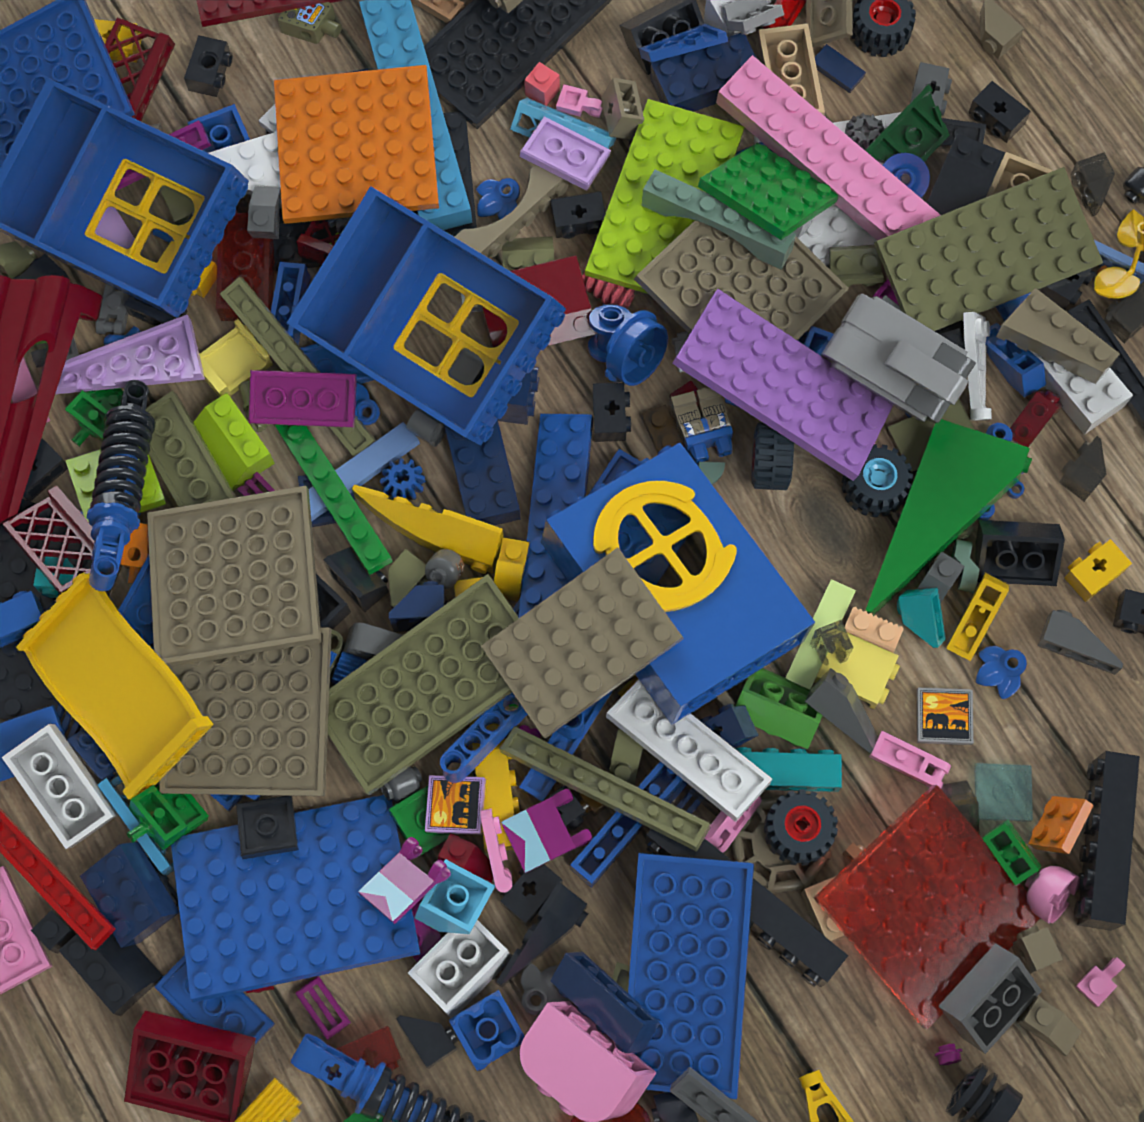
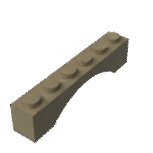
M535 165L530 169L527 191L522 201L511 213L490 225L474 229H463L455 238L488 258L491 256L495 257L507 241L511 242L516 238L520 229L524 226L528 227L540 211L545 212L550 207L551 199L564 195L569 187L568 181Z

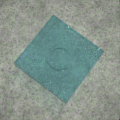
M976 763L974 765L975 820L1006 821L1009 819L1010 821L1031 822L1033 820L1031 765Z

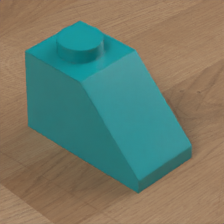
M938 588L906 590L899 596L897 611L899 615H902L903 624L931 647L938 648L946 640Z

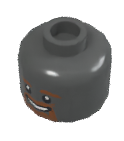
M442 549L436 552L425 566L427 580L438 582L439 585H444L445 589L455 585L464 572L462 558L456 552L449 549Z

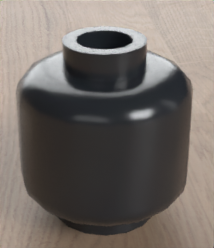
M1144 167L1134 169L1123 182V188L1126 192L1124 197L1134 205L1137 202L1144 204Z

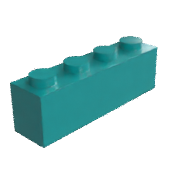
M747 747L735 748L772 778L770 785L765 790L799 791V789L813 792H839L842 788V754H834L833 750H818V754H808L805 749H792L790 753H779V749L765 748L763 752H752V749Z

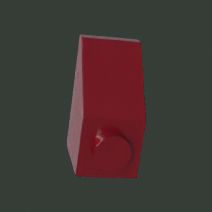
M450 833L437 860L444 862L446 859L492 883L494 877L490 859L475 844Z

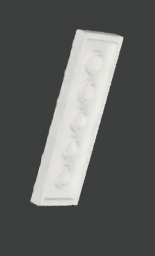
M640 680L606 714V718L735 822L772 781L771 777L692 714L671 725Z

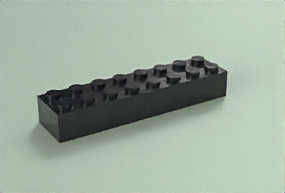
M653 829L646 835L645 844L648 846L646 850L650 854L732 861L705 838L699 849L695 851ZM753 878L750 930L758 936L756 940L767 950L773 948L781 954L779 959L791 969L794 966L803 973L801 977L811 986L815 987L818 985L822 987L827 984L849 955Z

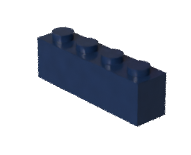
M584 952L565 953L550 980L558 988V992L563 997L570 999L577 1006V1010L581 1014L589 1017L601 1033L608 1035L620 1051L624 1053L644 1051L660 1022Z

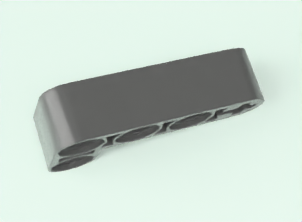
M465 348L449 370L448 375L463 385H473L482 378L484 363L477 354ZM417 409L413 413L407 424V429L433 447H436L446 435L445 425L421 409Z
M355 623L349 628L343 652L365 660L371 659L403 635L365 623Z

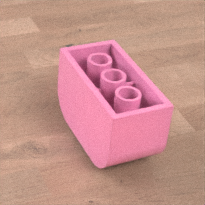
M570 1001L548 1002L525 1035L520 1047L522 1067L525 1073L538 1084L537 1089L542 1094L556 1099L560 1103V1109L566 1114L575 1115L586 1122H599L627 1114L635 1106L657 1073L635 1054L620 1051L615 1046V1042L608 1035L601 1033L596 1028V1024L589 1017L581 1014Z

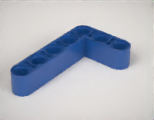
M513 692L484 712L442 755L440 765L447 781L451 783L463 781L512 731L514 726L516 727L528 715ZM510 704L519 706L514 711H507L505 709ZM583 713L573 718L578 721L575 726L563 725L557 731L567 739L580 737L585 727ZM492 723L500 725L494 731L486 729ZM471 743L480 744V747L474 751L467 749ZM451 763L461 764L457 770L447 769Z

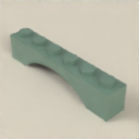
M656 169L643 188L642 206L663 216L688 218L712 226L738 241L757 259L782 270L793 250L796 233L793 232L780 240L710 194Z

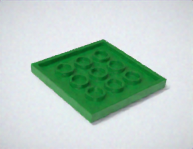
M758 142L702 176L697 186L780 240L825 211L838 200V195L831 191L830 186L818 182L807 171L799 169L786 158L778 156L770 151L767 146Z

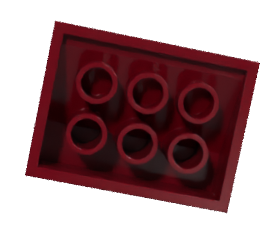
M576 255L511 271L552 296L566 308L564 312L565 318L561 325L555 327L550 334L551 339L548 346L597 334L589 324V316L592 310ZM481 306L491 348H495L505 341L507 325L502 318Z
M145 1010L133 1029L124 1102L203 1122H235L239 1117L252 1064L256 1038Z

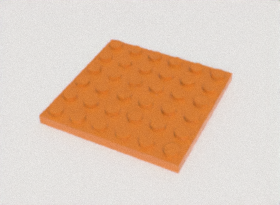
M426 65L274 80L284 224L352 217L370 186L411 211L439 208Z

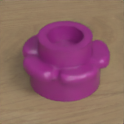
M947 1044L938 1047L939 1052L934 1055L938 1058L940 1066L950 1065L962 1061L960 1052H963L961 1048L956 1049L955 1044Z

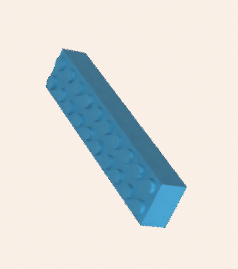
M411 0L360 1L361 14L377 70L419 65L427 66L439 208L417 210V215L442 230L473 223L471 208Z

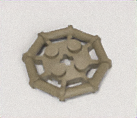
M779 797L761 799V803L732 842L735 861L757 862L770 872L769 880L755 870L753 878L772 894L811 887L810 884L826 861L831 859L832 855L828 850L818 861L814 863L812 861L803 874L799 868L801 863L791 865L787 859L784 862L780 860V855L777 852L775 854L771 852V845L767 844L765 840L764 826L767 816L763 810L770 809ZM757 815L761 822L753 833L744 832L754 816ZM742 839L751 841L753 857L747 861L745 859ZM793 871L797 879L775 882L777 873Z

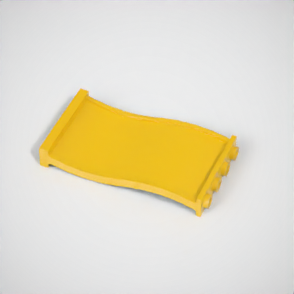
M81 573L73 579L70 588L56 598V603L52 608L39 617L40 621L23 635L24 639L16 648L26 653L46 687L106 754L125 785V789L122 792L130 800L149 787L155 786L214 724L208 716H203L180 680L128 624L106 592L95 590L90 585V573Z

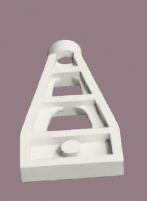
M975 312L963 313L965 350L968 352L966 356L976 362L968 375L971 406L970 420H991V408L985 406L986 337L990 336L989 321H986V317Z

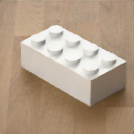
M1032 352L1044 363L1046 379L1044 387L1061 398L1058 402L1063 405L1062 409L1084 435L1125 407L1133 396L1111 368L1094 384L1065 370L1064 366L1053 361L1050 363L1042 359L1041 355Z
M48 724L2 756L65 849L74 847L119 815L56 724Z

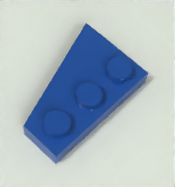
M702 24L641 47L639 51L641 58L655 63L669 57L728 42V37L725 31L708 24Z

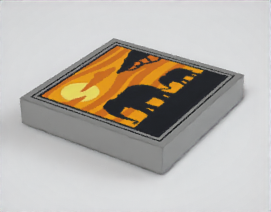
M916 689L917 743L972 745L974 743L973 690Z

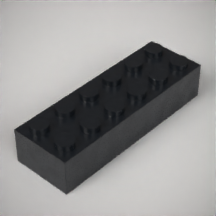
M1105 751L1088 765L1087 779L1090 780V790L1086 791L1085 799L1094 806L1082 828V834L1086 835L1085 845L1081 846L1079 860L1083 862L1082 873L1078 874L1080 881L1077 889L1080 890V901H1076L1074 908V917L1078 918L1077 926L1112 931L1126 925L1140 756Z

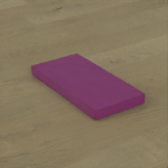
M250 370L249 423L355 428L357 375Z

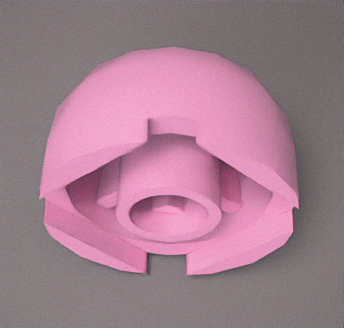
M1049 866L1043 868L1038 874L1031 875L1025 884L1028 887L1026 898L1029 908L1045 922L1054 923L1070 904L1067 900L1070 893L1075 895L1080 877L1060 866Z

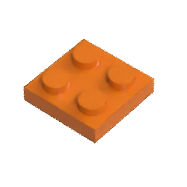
M1052 796L1045 805L1044 813L1039 823L1034 827L1028 844L1036 850L1069 854L1094 805L1086 799Z

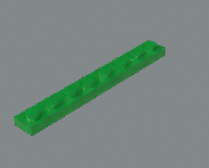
M273 424L368 574L371 575L392 563L393 561L388 551L307 426Z

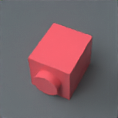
M541 62L535 66L524 80L525 95L546 106L560 91V75Z

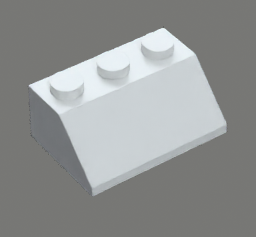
M477 920L470 934L447 933L408 974L452 1018L459 1014L508 964L512 955Z

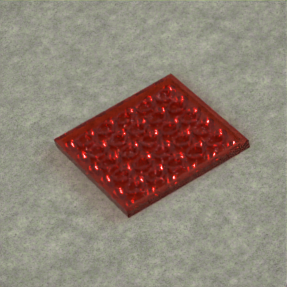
M938 785L931 786L813 897L923 1029H928L944 1014L939 1005L995 943L1008 951L1013 946V942L1017 941V934L1031 928L1040 919L1032 912L1029 904H1027V891L1020 883L1016 886L1014 885L982 837Z

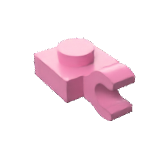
M563 85L556 104L558 111L581 117L582 111H585L593 117L600 118L603 110L601 100L588 98V90Z
M1116 957L1112 958L1102 971L1097 966H1093L1075 987L1095 1007H1099L1117 987L1111 979L1125 967V964Z

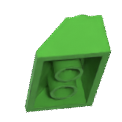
M763 668L748 677L736 706H746L755 727L764 730L769 735H776L795 746H801L806 749L809 748L822 718L818 711L805 702L810 689Z

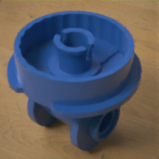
M602 305L590 313L589 324L597 334L589 339L588 352L594 359L606 363V378L612 382H623L629 386L638 385L649 378L662 361L668 345L667 330L657 322V317L647 310H641L632 314L626 308L618 305Z

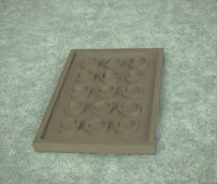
M617 547L481 645V647L544 738H547L684 638Z

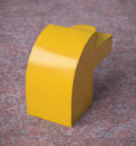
M508 538L502 539L494 582L506 600L518 601L521 597L529 542Z

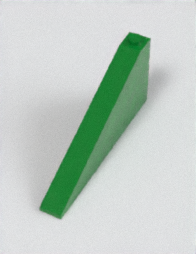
M943 419L939 423H935L865 611L868 614L872 613L874 616L1019 481L1022 472L1028 473L1032 458L1028 457L1030 448Z

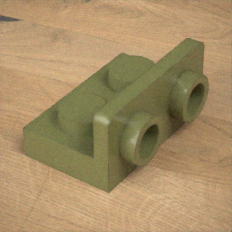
M875 245L829 247V269L847 287L853 284L874 286L877 283L884 282L882 262Z

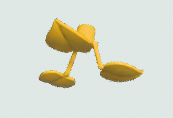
M1134 209L1124 218L1117 232V240L1121 245L1130 248L1136 247L1131 268L1127 272L1121 267H1108L1098 273L1094 282V291L1103 297L1124 298L1136 292L1140 286V279L1132 274L1135 272L1140 251L1144 252V216Z

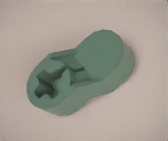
M956 539L951 558L965 566L959 575L957 589L974 593L980 569L970 559L972 542Z

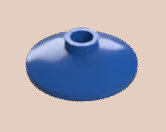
M899 153L890 157L883 164L902 183L903 174H908L910 181L904 184L920 198L924 196L930 184V173L927 165L920 157L911 153Z

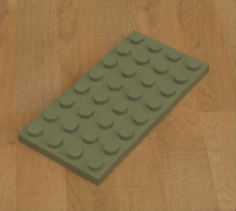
M1065 167L874 242L901 311L933 331L964 320L963 313L975 312L979 314L1029 294L1035 288L1039 290L1103 263Z
M488 574L329 689L328 735L366 794L371 795L512 693L481 645L518 620L519 617Z

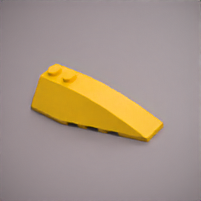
M354 484L352 490L355 498L399 533L434 552L442 549L453 550L462 558L463 563L471 565V568L479 573L485 574L487 571L494 573L497 560L499 559L502 539L504 538L502 528L446 509L441 514L433 510L431 505L424 503L416 507L408 499L399 496L390 500L388 499L389 496L384 492Z

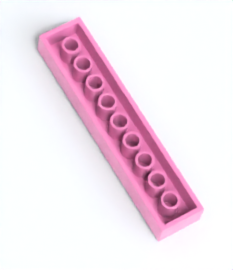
M753 55L719 90L716 103L775 154L786 158L799 169L807 171L818 182L830 186L831 191L838 195L835 205L876 240L941 216Z

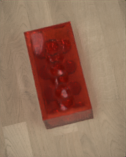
M235 213L234 218L228 221L224 229V237L218 244L216 310L221 321H235L237 319L242 321L220 295L222 291L239 277H242L271 312L274 279L273 239L252 238L247 231L248 213Z

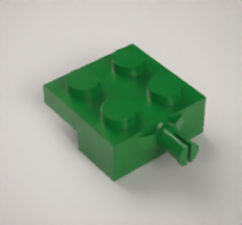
M114 388L87 392L82 390L65 408L68 415L81 427V430L71 439L72 442L80 447L89 436L98 438L103 442L105 414L108 410L120 406L123 394L122 389Z
M153 785L130 800L129 810L137 818L139 825L127 832V837L131 838L130 841L134 843L137 839L147 834L164 850L182 836L187 835L206 822L209 815L191 794H161L159 792L160 785L157 787Z

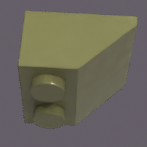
M553 236L515 238L511 242L507 241L502 246L503 267L512 271L553 261Z

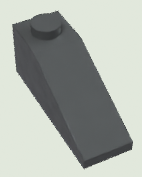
M1053 610L1048 615L1038 643L1039 647L1114 675L1122 669L1123 663L1079 619L1074 618L1070 612Z
M830 668L810 689L805 702L871 753L878 735L853 685L849 683L843 674L837 673Z

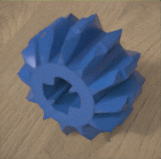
M400 458L398 465L390 461V469L382 470V474L385 476L380 479V484L384 486L383 492L387 495L391 494V500L397 496L402 498L410 496L412 500H416L415 492L423 493L424 489L421 484L426 482L425 476L421 475L423 472L421 466L414 467L415 463L412 459L405 464L404 459Z

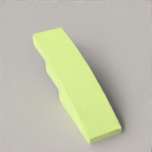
M831 579L813 617L815 624L805 641L800 645L786 679L811 689L856 590Z

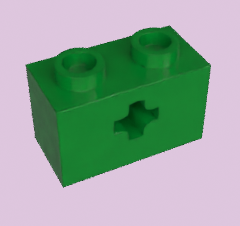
M1009 819L983 836V841L1015 886L1040 870L1041 864Z

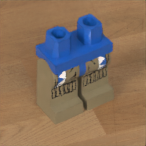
M707 387L697 390L696 397L694 391L671 397L670 409L687 452L691 454L696 464L709 460L707 448L716 447L719 457L732 454L733 430L720 394Z

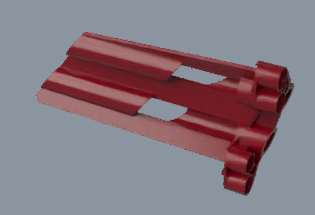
M0 275V524L18 513L78 320L97 321L103 297L84 286L71 283L70 279L66 277L52 275L42 276L34 280L10 279ZM40 341H46L48 349L37 394L26 400L11 403L21 360L33 345Z

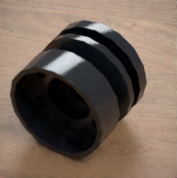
M980 1063L957 1085L945 1112L950 1116H954L962 1108L957 1122H966L971 1117L975 1118L973 1122H1009L1019 1107L1023 1095L1008 1083L1003 1084L997 1090L993 1089L998 1075L991 1073L983 1081L988 1072V1067Z

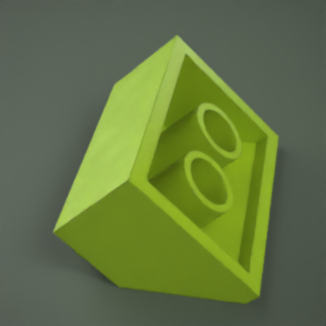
M228 393L205 406L193 422L232 491L245 484L248 479L251 480L256 472L260 474L275 464L270 452Z

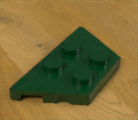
M929 84L865 150L875 160L885 163L886 160L896 154L911 153L920 157L925 162L948 138V129L941 119L942 114L939 106H935L931 95L932 88Z

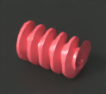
M585 272L582 275L586 291L590 293L594 291V297H602V303H610V305H618L628 309L633 302L635 290L585 276Z

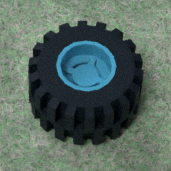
M874 444L859 476L852 481L843 475L842 492L847 493L845 500L847 503L852 501V508L855 511L859 508L862 510V515L866 516L869 512L872 513V517H878L882 513L884 517L889 515L891 511L894 513L903 504L911 489L913 474L910 473L912 469L910 463L905 464L907 458L903 454L901 456L897 455V449L888 450V445L882 444L881 448H877V444Z

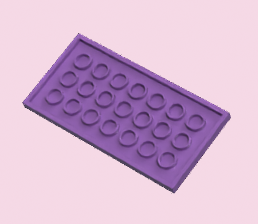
M719 289L713 294L672 363L852 481L859 476L893 407L885 399L869 391L833 367H830L831 362Z

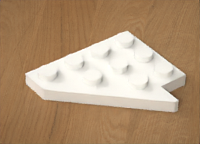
M277 132L209 153L232 164L249 180L246 192L249 195L253 194L255 186L281 187Z

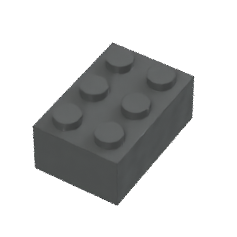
M995 943L944 999L939 1008L964 1040L986 1054L1042 990L1021 960Z

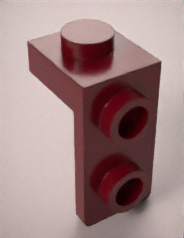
M1049 389L1046 392L1044 390L1038 391L1010 427L1013 435L1012 439L1022 446L1029 447L1052 416L1057 414L1063 407L1058 402L1061 398Z

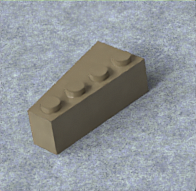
M1036 288L1002 324L996 336L1004 341L1007 339L1017 344L1018 348L1025 351L1028 349L1041 355L1042 359L1050 363L1053 361L1064 366L1065 370L1094 384L1110 369L1120 354Z

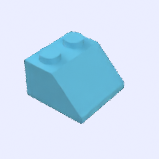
M445 859L444 862L451 875L447 880L436 884L424 896L415 919L439 932L470 934L495 885Z

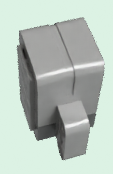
M864 294L856 297L843 318L841 326L837 328L821 354L832 362L830 367L838 370L915 419L922 422L928 420L932 423H939L950 404L955 405L969 383L967 377L976 364L975 361L966 356L968 353L966 350L879 297L870 298Z

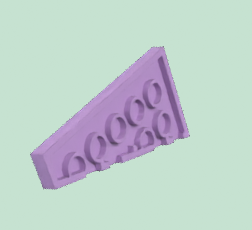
M184 315L66 360L56 394L81 392L82 390L94 391L124 388L126 383L131 380H139L146 385L205 380L191 319L188 315Z

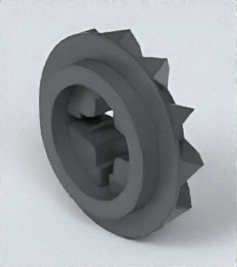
M862 113L856 117L853 115L846 124L845 134L862 149L866 150L886 128H884L882 120L875 118L874 114L865 115ZM863 125L867 127V130H872L869 132L868 139H866L864 132H859L862 130Z

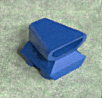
M499 990L449 1019L452 1028L477 1071L485 1069L488 1064L521 1045L525 1037Z

